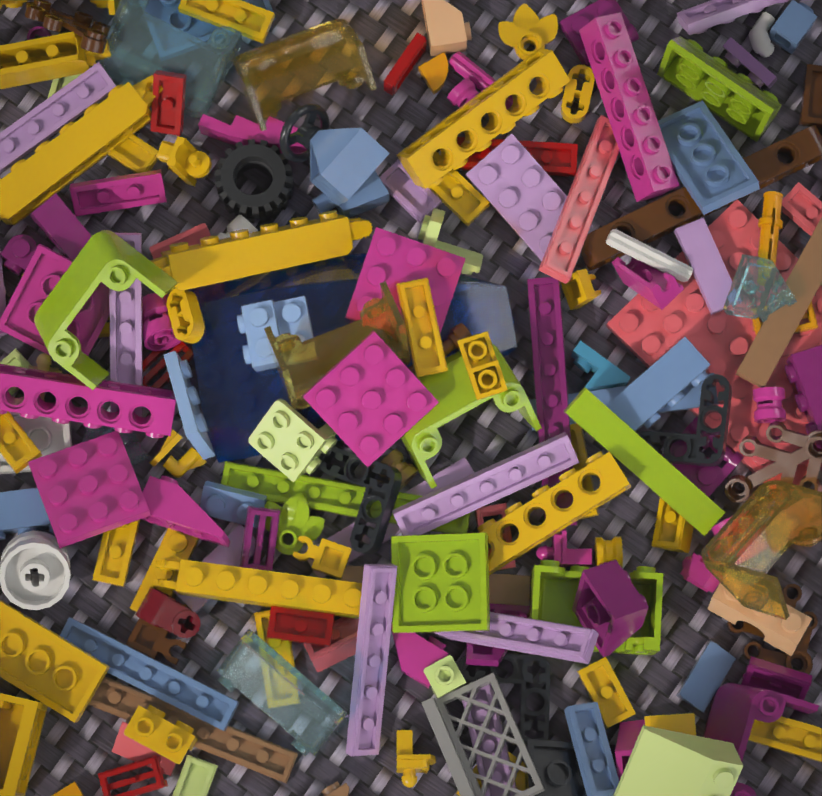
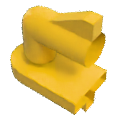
M172 429L171 436L166 438L160 451L149 463L153 467L156 466L183 437ZM191 447L178 461L170 455L163 464V467L175 478H181L188 470L202 466L207 461L203 460L200 454Z

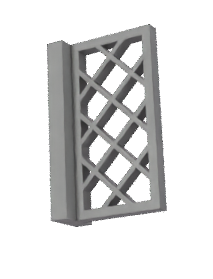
M494 673L452 691L439 699L432 697L421 702L460 796H485L489 784L505 789L503 796H509L510 792L516 793L513 796H534L545 791ZM489 684L492 685L495 692L490 706L475 700L479 689ZM471 693L470 698L465 697V695ZM457 699L467 702L462 718L459 719L451 716L446 704ZM498 701L500 703L502 710L496 708ZM473 705L488 710L482 727L467 722ZM494 712L505 716L507 719L503 734L487 729ZM453 722L459 723L457 730ZM464 726L480 731L473 748L461 743L460 736ZM510 730L515 739L508 737ZM485 733L501 739L494 756L479 750ZM506 741L518 745L520 749L516 763L500 758ZM465 750L471 752L469 759L466 755ZM476 755L492 760L486 777L475 774L472 769ZM523 759L526 763L527 768L521 766ZM497 763L513 768L507 785L491 780ZM519 770L530 774L535 786L524 791L512 787ZM478 780L484 781L482 788H480Z

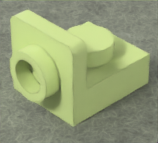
M451 655L424 669V674L432 686L431 689L435 697L438 699L466 684Z

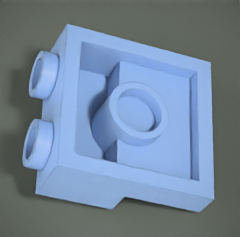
M305 296L277 302L267 300L241 306L242 314L237 315V322L240 333H246L248 345L242 346L246 364L252 363V368L256 372L318 359Z

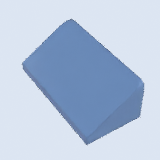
M710 640L676 696L704 713L736 658Z

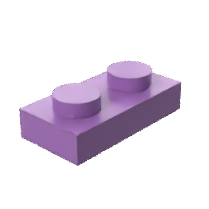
M730 37L723 45V48L727 51L724 57L736 68L741 64L750 71L747 77L759 88L765 84L770 89L778 80L773 73L733 38Z

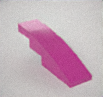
M205 114L202 115L199 121V130L203 135L232 145L241 141L243 146L248 145V139H255V144L259 145L261 140L268 141L269 147L275 145L279 148L280 153H282L280 133L285 122L269 116L265 126H261L238 115L235 116L232 125ZM293 126L291 133L296 132L298 128ZM298 142L290 145L291 150L295 153L307 150Z

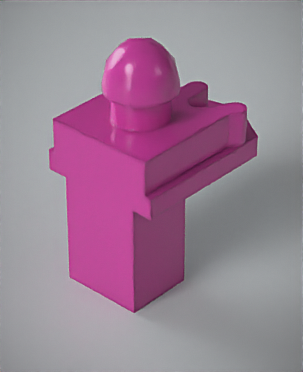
M566 528L552 537V547L544 545L536 551L537 557L541 560L553 559L554 561H559V567H591L592 549H567Z
M695 553L683 559V570L680 574L684 576V579L706 592L710 591L713 593L723 579V569L714 562Z

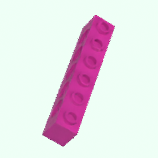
M619 12L596 17L581 28L579 33L636 202L662 196L678 187L679 182L622 14Z
M0 364V414H6L9 411L20 413L21 417L28 419H37L39 416L49 417L53 422L68 424L70 421L83 423L85 427L94 429L101 428L102 426L114 427V430L120 433H132L134 430L146 432L147 436L153 438H163L164 435L171 436L176 405L174 391L107 380H104L98 387L92 390L74 375ZM18 387L24 392V396L15 398L10 395L8 389ZM50 392L55 396L56 401L47 403L41 399L40 394ZM82 397L87 401L88 405L83 408L76 407L71 399ZM109 401L114 402L118 405L119 410L108 412L104 409L103 404ZM143 406L148 408L151 414L147 417H140L134 412V409Z

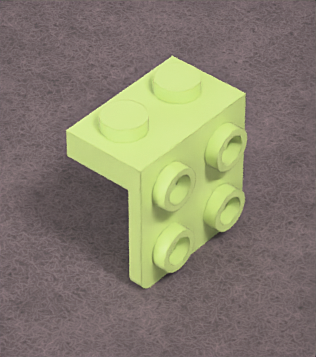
M434 208L431 216L425 215L418 239L423 240V244L466 258L461 271L462 274L472 275L473 272L479 273L483 260L482 254L437 240L446 211Z
M278 399L273 403L249 437L250 445L292 482H295L306 472L311 475L322 462L319 459L322 452L327 454L338 440L334 437L336 433L327 423L317 429L283 399Z

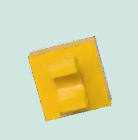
M587 269L577 270L572 273L570 281L566 284L560 281L570 310L581 308L601 294V290L594 291L591 281L595 280L596 276L588 274Z

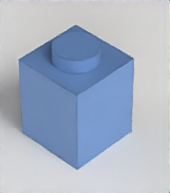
M792 0L772 26L769 38L793 54L813 27L818 16L814 14L808 5Z

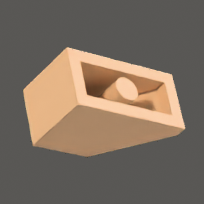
M421 0L430 56H438L443 52L451 54L458 51H466L467 41L472 40L470 23H464L462 12L445 0Z

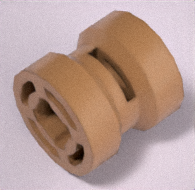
M396 448L381 462L394 466L400 471L402 475L401 490L416 476L419 470L413 464L402 463L403 454Z

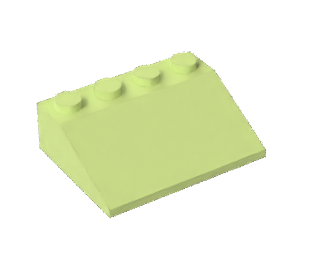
M643 725L613 796H730L743 768V763L734 744L731 742Z

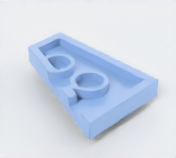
M176 351L164 354L185 435L203 460L215 456L207 432L206 421L198 406L200 404L196 388L191 385L189 379L193 377L190 365L186 359L182 361Z

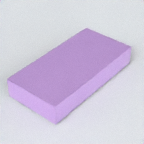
M399 159L379 177L389 194L420 224L423 222L425 215L429 216L434 208L442 204V200L430 188L425 189L414 184Z

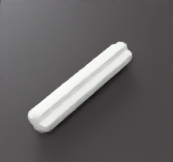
M617 229L611 230L606 239L607 245L663 273L667 272L681 282H687L693 272L691 266Z

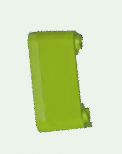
M101 230L88 240L37 310L34 317L35 326L52 359L92 390L107 379L110 373L81 351L80 341L67 328L98 285L102 282L114 291H124L138 279L163 298L178 284L171 276L117 234L109 230Z
M493 343L492 346L508 391L477 400L460 351L445 358L448 368L447 372L417 378L439 403L409 429L401 439L415 467L431 489L437 487L425 461L435 456L441 449L442 437L437 428L492 398L495 405L501 411L514 412L518 410L536 431L542 428L522 385L499 349Z

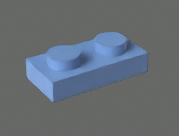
M206 481L203 486L200 507L210 517L245 525L248 506L264 507L267 496ZM259 515L254 517V528L258 527Z

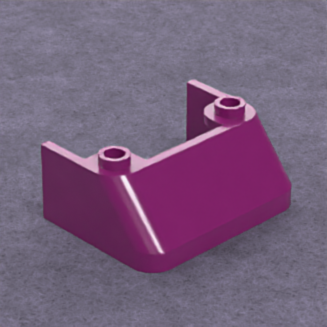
M726 683L720 686L714 695L702 737L733 743L742 761L754 720L764 723L774 722L782 716L785 707L811 714L818 711L819 705L772 690L737 683ZM736 782L730 796L757 795L750 786Z

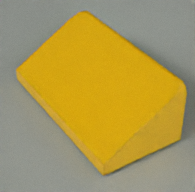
M661 498L658 505L652 547L689 553L694 527Z

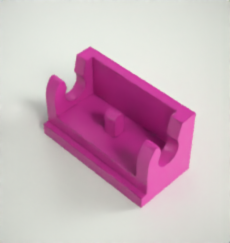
M619 257L612 261L622 282L661 310L684 290L683 286L671 274L663 273L633 257L627 265Z

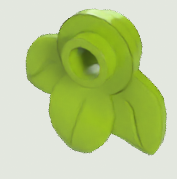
M302 493L289 498L283 504V507L272 501H267L264 506L267 509L280 510L276 549L282 554L292 555L293 551L299 552L302 549L304 543L298 541L299 536H307L314 541L323 531L325 519L318 516H310L309 504ZM266 516L265 528L270 531L272 516ZM286 533H291L294 537L291 545H287L283 541Z

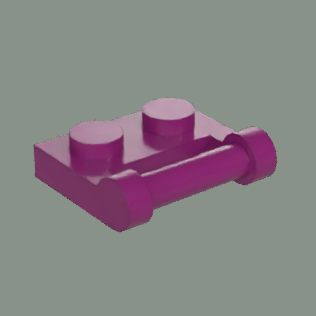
M598 0L559 22L561 30L583 65L591 66L579 30L596 17L621 12L631 43L639 39L635 27L629 22L616 0Z
M698 416L694 418L681 434L696 435ZM704 433L703 437L707 436L710 439L709 447L717 453L718 450L712 444L713 437L716 436ZM681 440L674 442L671 446V454L675 457H681L687 451L686 442ZM726 446L724 460L727 463L722 469L718 465L709 467L671 464L709 497L740 463L744 456L738 451L734 453Z

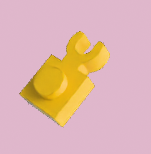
M299 536L298 541L307 544L308 550L304 554L293 551L292 556L299 561L312 559L314 560L311 567L312 570L342 580L352 548L324 538L321 539L320 545L316 546L309 537Z

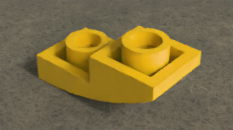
M488 331L458 340L457 343L476 399L480 400L508 391Z

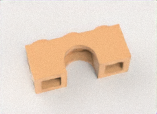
M728 571L713 594L708 606L709 611L735 625L737 621H745L754 625L764 633L765 638L763 641L790 656L793 655L812 620L811 617Z

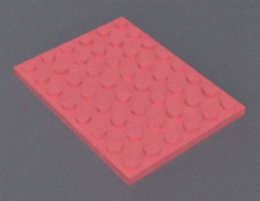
M737 199L708 228L739 295L740 304L711 315L692 273L687 282H681L676 279L683 286L684 290L664 309L661 310L643 296L637 294L606 324V327L647 368L652 366L681 339L686 337L711 364L706 372L708 374L714 373L724 376L732 386L726 446L734 453L738 451L744 456L740 452L739 445L744 437L751 435L755 436L761 444L793 452L801 447L784 441L774 443L767 438L766 430L771 423L754 422V412L757 409V403L753 400V390L760 387L735 374L756 336L749 312L774 305L798 258L778 239L774 276L775 284L772 286L755 284L761 228L758 227V219ZM682 251L675 259L689 265ZM820 285L812 299L818 328L793 334L765 386L782 387L785 389V399L782 401V408L786 410V420L782 423L788 430L806 435L808 420L805 412H800L797 407L795 395L798 392L794 382L790 383L786 376L785 365H787L786 360L791 354L822 345V285ZM767 315L760 316V322L765 321ZM809 318L801 320L799 325L810 323ZM716 382L717 397L719 392H724L725 390L719 382ZM718 404L716 406L723 408L724 404ZM699 408L689 409L695 416H698ZM717 412L708 414L705 419V425L711 429L717 428L722 421L721 414ZM772 428V429H771V432H772L773 435H775V436H781V435H782V432H781L780 429H778V428ZM746 442V443H744L746 449H748V450H754V449H755V446L753 445V443H751V442ZM744 456L741 460L752 473L774 462L757 456ZM809 459L798 464L791 492L799 486L801 479L806 475ZM782 473L763 482L773 494L778 490ZM778 495L777 498L782 502L786 496Z

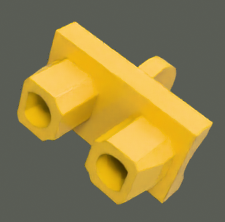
M177 136L175 143L162 141L157 153V158L167 163L168 169L172 173H176L187 185L195 186L196 178L206 176L211 170L212 162L210 157L206 153L198 151L183 137Z

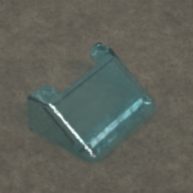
M120 0L106 36L111 56L98 60V62L109 77L123 84L129 82L132 86L151 75L154 76L156 70L187 74L184 114L192 118L202 117L203 114L209 111L243 44L242 33L231 27L222 26L212 32L206 43L144 12L149 0Z

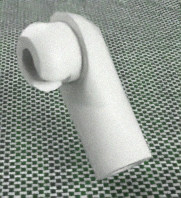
M762 12L749 32V40L753 50L764 58L769 57L774 52V45L771 43L767 32L774 23L775 18L767 12Z

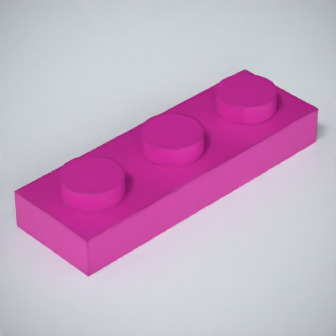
M161 169L70 184L75 216L167 202Z

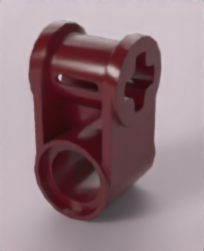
M152 586L149 588L135 614L151 625L163 628L181 638L193 637L199 631L201 625L199 616L190 608ZM180 618H182V619H186V618H187V621H186L185 624H183V623H178V621H179Z

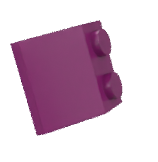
M616 559L582 571L572 606V611L582 626L594 629L599 633L595 646L601 655L606 657L643 626L648 610L645 597L638 593L631 582L628 572L621 568Z

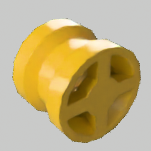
M614 536L611 540L595 537V565L598 566L616 559L622 568L623 548L621 536Z

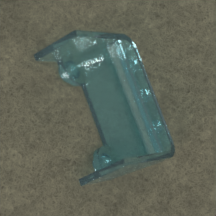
M250 629L239 639L217 670L221 674L218 681L231 692L237 688L295 738L291 744L304 756L311 752L317 757L349 720L348 714Z

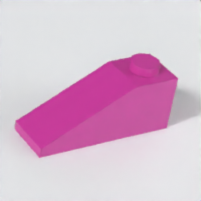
M149 476L143 490V495L151 516L142 518V520L229 548L231 542L225 532L178 485L179 483L176 480L167 476H161L160 479Z

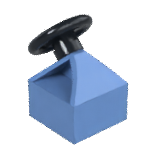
M316 104L303 105L290 114L280 133L281 151L288 160L293 162H303L310 159V181L339 206L354 195L390 153L364 129H329L328 114L321 106ZM306 115L304 123L296 132L291 133L295 123L302 116ZM317 116L320 119V127L314 124ZM298 142L307 150L295 153L291 150L290 145Z

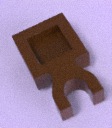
M141 618L138 619L126 643L127 646L153 659H156L160 652L167 661L176 666L179 659L171 656V648L179 646L185 650L188 644L179 639H167L169 631L151 625Z

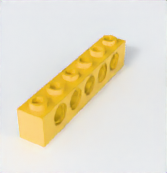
M540 48L399 152L397 157L415 185L425 189L433 188L443 181V176L449 171L457 170L468 162L467 158L473 153L481 152L492 144L491 140L497 135L511 131L516 126L515 122L520 118L535 113L540 108L539 104L544 100L559 95L563 91V86L570 82V79L553 50ZM535 77L537 85L536 88L531 92L529 85L531 80ZM511 95L513 98V104L507 110L505 102L506 99ZM488 113L489 122L485 127H482L481 119ZM464 131L465 140L461 145H458L457 137L460 132ZM440 149L441 158L434 164L433 154L436 150Z
M600 451L586 460L587 466L579 471H576L575 468L568 470L559 477L560 482L555 486L549 488L548 485L539 488L531 494L534 498L524 505L518 502L504 511L506 516L497 522H495L494 518L490 519L477 528L479 533L488 534V543L492 548V552L488 557L489 575L631 488L630 483L610 451L606 454ZM591 475L599 477L601 482L599 488L593 492L586 491L583 487L584 480ZM568 492L573 495L572 505L565 509L559 508L556 504L558 495ZM535 509H542L546 513L545 521L538 526L532 525L529 520L531 512ZM508 526H516L519 530L518 538L510 543L505 542L502 536L504 529Z

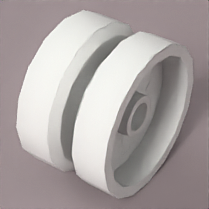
M34 530L21 533L9 541L1 556L0 584L2 592L10 602L23 609L40 610L51 607L62 599L69 588L71 575L70 559L66 547L59 548L56 537L48 532ZM37 568L38 571H37V572H33V571H31V569Z

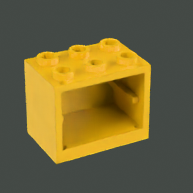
M0 693V796H25L48 706L37 701Z

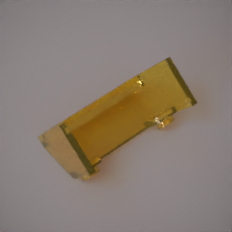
M336 19L246 51L233 59L241 86L261 131L267 130L264 120H268L269 116L274 118L278 115V111L282 108V101L337 81L340 86L353 89L359 87L365 81L371 91L377 89L364 46L345 19Z
M386 281L380 283L382 299L375 298L366 302L360 311V320L301 342L299 336L291 335L290 333H285L275 338L270 326L264 328L271 354L289 401L294 409L310 407L311 405L302 395L373 330L406 366L409 365L411 358L405 323Z
M779 480L767 481L755 490L703 548L701 556L705 567L742 606L787 620L790 616L778 577L766 573L791 544L811 547L822 540V492Z

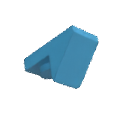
M581 340L572 352L571 357L575 359L573 363L579 369L586 373H589V371L594 373L585 386L589 391L621 387L628 384L631 378L629 375Z

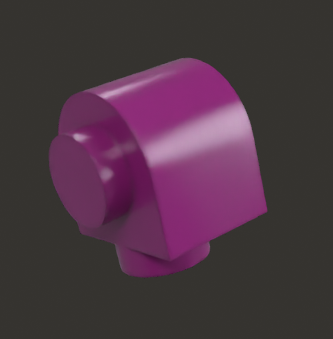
M24 234L12 237L0 254L3 260L6 261L4 266L20 275L21 271L25 272L38 247L34 239Z

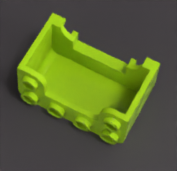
M541 560L540 564L534 565L532 569L529 618L583 627L572 611V606L582 571L589 569V567L570 566V571H566L565 568L559 567V561ZM638 566L636 570L629 573L632 584L638 593L645 597L648 610L643 626L612 653L655 655L660 651L663 573H655L656 568ZM596 646L594 647L593 652H599Z

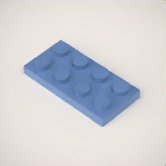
M703 100L658 120L674 171L703 215L760 189L759 181Z

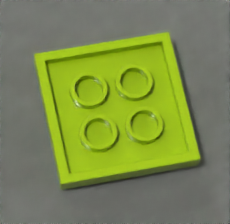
M487 533L391 536L392 564L397 566L392 616L393 633L490 630Z

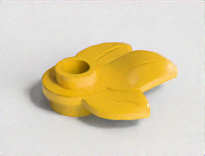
M525 3L516 11L513 22L502 21L498 24L499 37L504 44L513 47L517 56L522 60H525L540 48L545 49V45L555 39L558 30V19L555 14L547 15L539 20L536 13ZM528 43L533 44L535 49L527 51L524 45Z

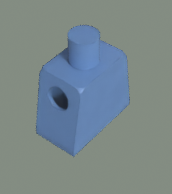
M374 171L345 203L337 206L324 193L312 199V202L319 213L330 211L336 207L340 215L350 218L389 202V192L376 171Z

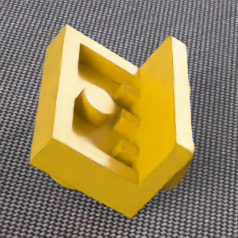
M138 705L124 730V735L172 762L181 764L188 750L192 751L198 740L196 736L192 735L194 729L177 720L175 725L164 719L166 713L152 705H149L147 709Z

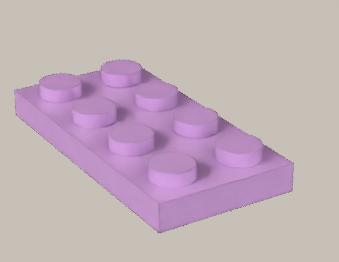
M511 134L467 172L466 176L542 262L567 196L517 138Z

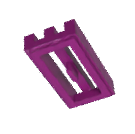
M248 506L239 567L272 571L280 518L279 509ZM259 515L253 563L248 564L254 517ZM266 516H272L265 565H260Z
M751 656L745 674L742 676L741 684L772 690L804 700L812 683V675Z

